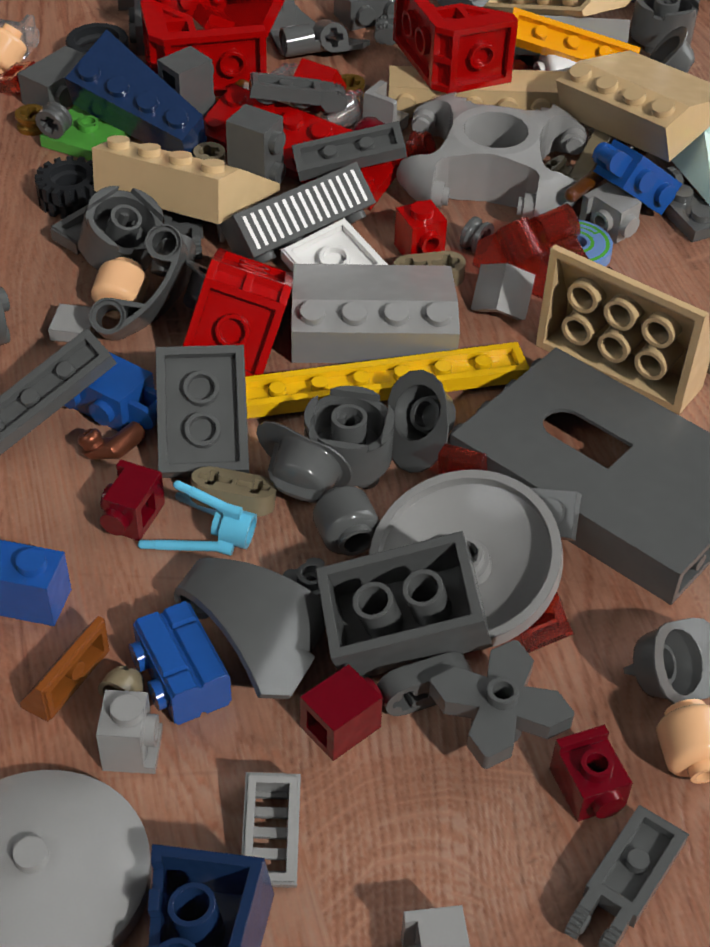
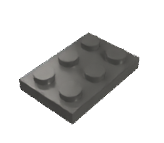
M244 345L156 347L158 471L162 472V478L191 477L196 469L207 466L249 473Z

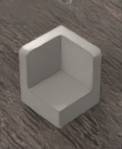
M380 80L364 92L362 118L375 117L385 124L399 121L401 131L408 127L409 114L397 110V101L386 96L387 82Z
M508 263L481 264L471 309L477 312H498L516 320H524L528 311L535 275Z

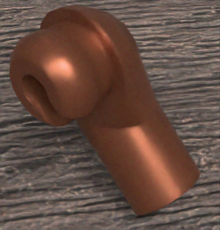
M132 421L113 437L102 438L100 430L96 428L87 429L79 435L78 443L83 448L81 453L90 460L120 459L146 438V432L139 423Z

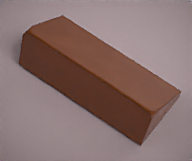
M97 616L77 636L19 703L22 709L47 722L50 719L52 720L110 651L104 618Z

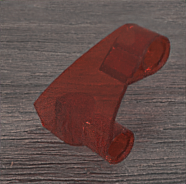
M566 203L529 219L527 216L501 227L494 234L480 239L476 246L472 265L480 269L481 264L508 263L535 275L531 295L543 299L552 246L556 244L587 259L589 258L577 239L581 233L577 215L573 208Z

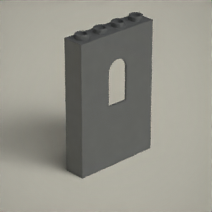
M557 347L542 359H536L528 371L517 380L512 379L493 400L485 401L477 413L465 423L457 424L448 437V466L456 471L486 470L509 476L530 488L578 491L581 494L576 541L569 542L670 605L678 599L710 564V432ZM553 413H571L631 448L612 466L606 468L550 435L545 430L543 421Z

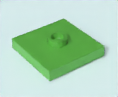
M74 105L68 110L72 117V126L58 139L50 138L42 133L40 135L41 147L78 158L79 156L85 157V160L89 161L90 159L92 160V147L106 142L110 136L122 135L130 137V135Z

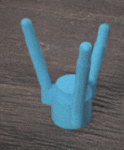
M176 480L173 482V487L181 491L175 494L176 500L213 515L211 535L218 536V541L140 540L137 544L140 549L215 551L231 556L235 546L243 549L249 547L256 528L257 514L245 511L240 506L226 503L196 487ZM190 497H192V498H194V499H196V500H198V501H200V502H202V503H204V504H206V505H208V506H210V507H212V508H214V509L206 508V507L197 505L196 503H194V502L191 500Z

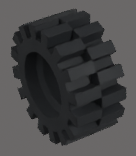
M66 156L67 160L62 161L58 157L54 159V164L47 161L43 164L44 168L39 167L37 169L35 183L38 202L45 213L49 211L50 216L53 217L60 213L61 219H64L89 204V200L96 193L94 191L93 163L91 159L86 162L85 157L79 156L77 160H73V156Z

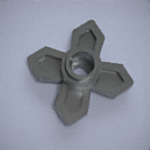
M518 640L509 641L490 651L487 677L455 666L430 679L429 694L443 714L471 718V729L468 733L467 747L484 769H489L511 758L514 743L520 738L522 731L548 740L570 729L572 726L574 711L558 691L527 686L534 660Z

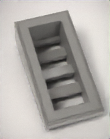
M246 772L241 855L261 857L265 860H286V871L268 870L272 887L297 888L301 774ZM256 798L288 799V807L255 806ZM255 818L288 819L287 828L254 826ZM254 838L287 840V848L253 847Z

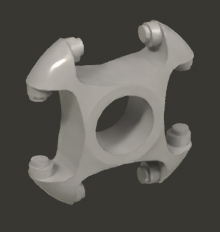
M451 92L418 106L413 113L411 126L414 133L422 136H439L445 140L440 149L434 153L414 155L400 161L396 172L398 182L414 200L425 201L431 199L436 207L442 208L443 205L448 206L449 198L486 201L509 207H517V215L522 216V219L533 220L532 224L556 217L576 204L577 201L568 202L564 197V193L577 181L560 172L550 170L543 163L544 158L551 152L558 151L578 155L586 146L587 134L585 128L559 106L552 103V108L541 107V110L536 109L534 111L475 104L472 101H468L467 98L457 97V92Z

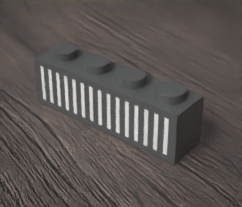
M354 162L233 214L219 226L233 253L267 263L276 258L275 251L285 248L343 218L350 224L367 217L364 210L375 204L376 201L358 163Z

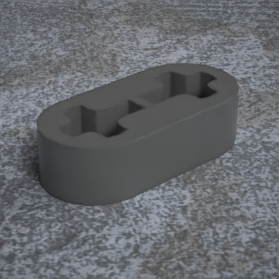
M449 652L388 672L377 684L382 693L383 705L387 713L391 716H402L437 705L429 694L431 677L455 666L473 672L466 657L460 652Z

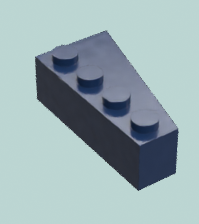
M107 29L65 77L73 105L143 143L159 144L161 149L171 152L188 151L194 157V147L200 143L207 142L203 115Z
M152 844L151 865L153 867L152 889H149L148 913L150 916L149 946L146 947H261L274 898V891L264 858Z

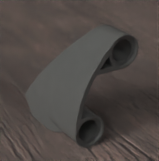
M285 0L269 32L277 50L284 57L325 51L336 53L363 49L371 45L370 40L348 37L345 27L335 21L322 19L316 23L298 8L294 0Z
M158 224L148 231L145 238V246L152 258L150 272L157 276L165 277V279L145 304L115 298H102L96 301L90 309L89 321L103 338L118 341L142 330L157 320L178 300L187 287L193 270L185 261L191 260L195 262L196 245L191 237L180 234L174 226L169 224ZM107 312H120L121 319L116 327L112 329L102 327V318Z
M201 558L196 561L174 592L176 604L184 601L190 603L198 619L210 617L223 632L241 660L258 698L289 699L293 695L315 658L312 654L313 649L326 630L322 602L319 596L288 577L267 568L223 558Z

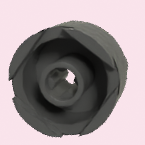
M635 0L630 36L636 42L645 46V52L652 54L656 46L666 35L680 26H685L688 29L686 40L691 46L700 0Z
M109 186L97 191L89 200L77 243L79 251L86 261L97 270H99L104 262L118 257L130 258L138 262L143 271L147 270L152 264V258L146 249L145 238L152 227L163 224L164 216L162 209L151 196L135 188H132L131 192L118 190L119 186Z
M358 386L335 387L330 389V395L319 400L317 395L307 404L304 412V436L331 447L349 463L352 477L345 486L370 489L379 483V478L391 465L394 411L390 405L387 408L380 402V395L373 390Z

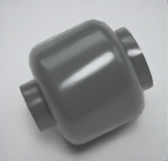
M354 486L332 488L318 500L313 509V522L329 551L336 554L355 556L370 548L380 519L363 490Z

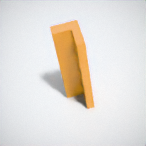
M516 7L513 8L512 13L518 19L516 47L545 56L550 54L557 55L574 62L628 50L640 53L641 47Z

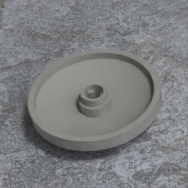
M459 470L434 476L405 492L387 510L375 530L369 555L463 531L472 556L493 644L492 647H495L517 637L531 627L552 602L558 590L563 571V548L557 523L552 512L539 495L528 486L509 476L486 470Z
M36 770L0 779V947H120L134 930L142 916L148 901L149 889L151 888L152 865L150 848L144 826L136 811L120 793L109 785L90 776L72 771Z

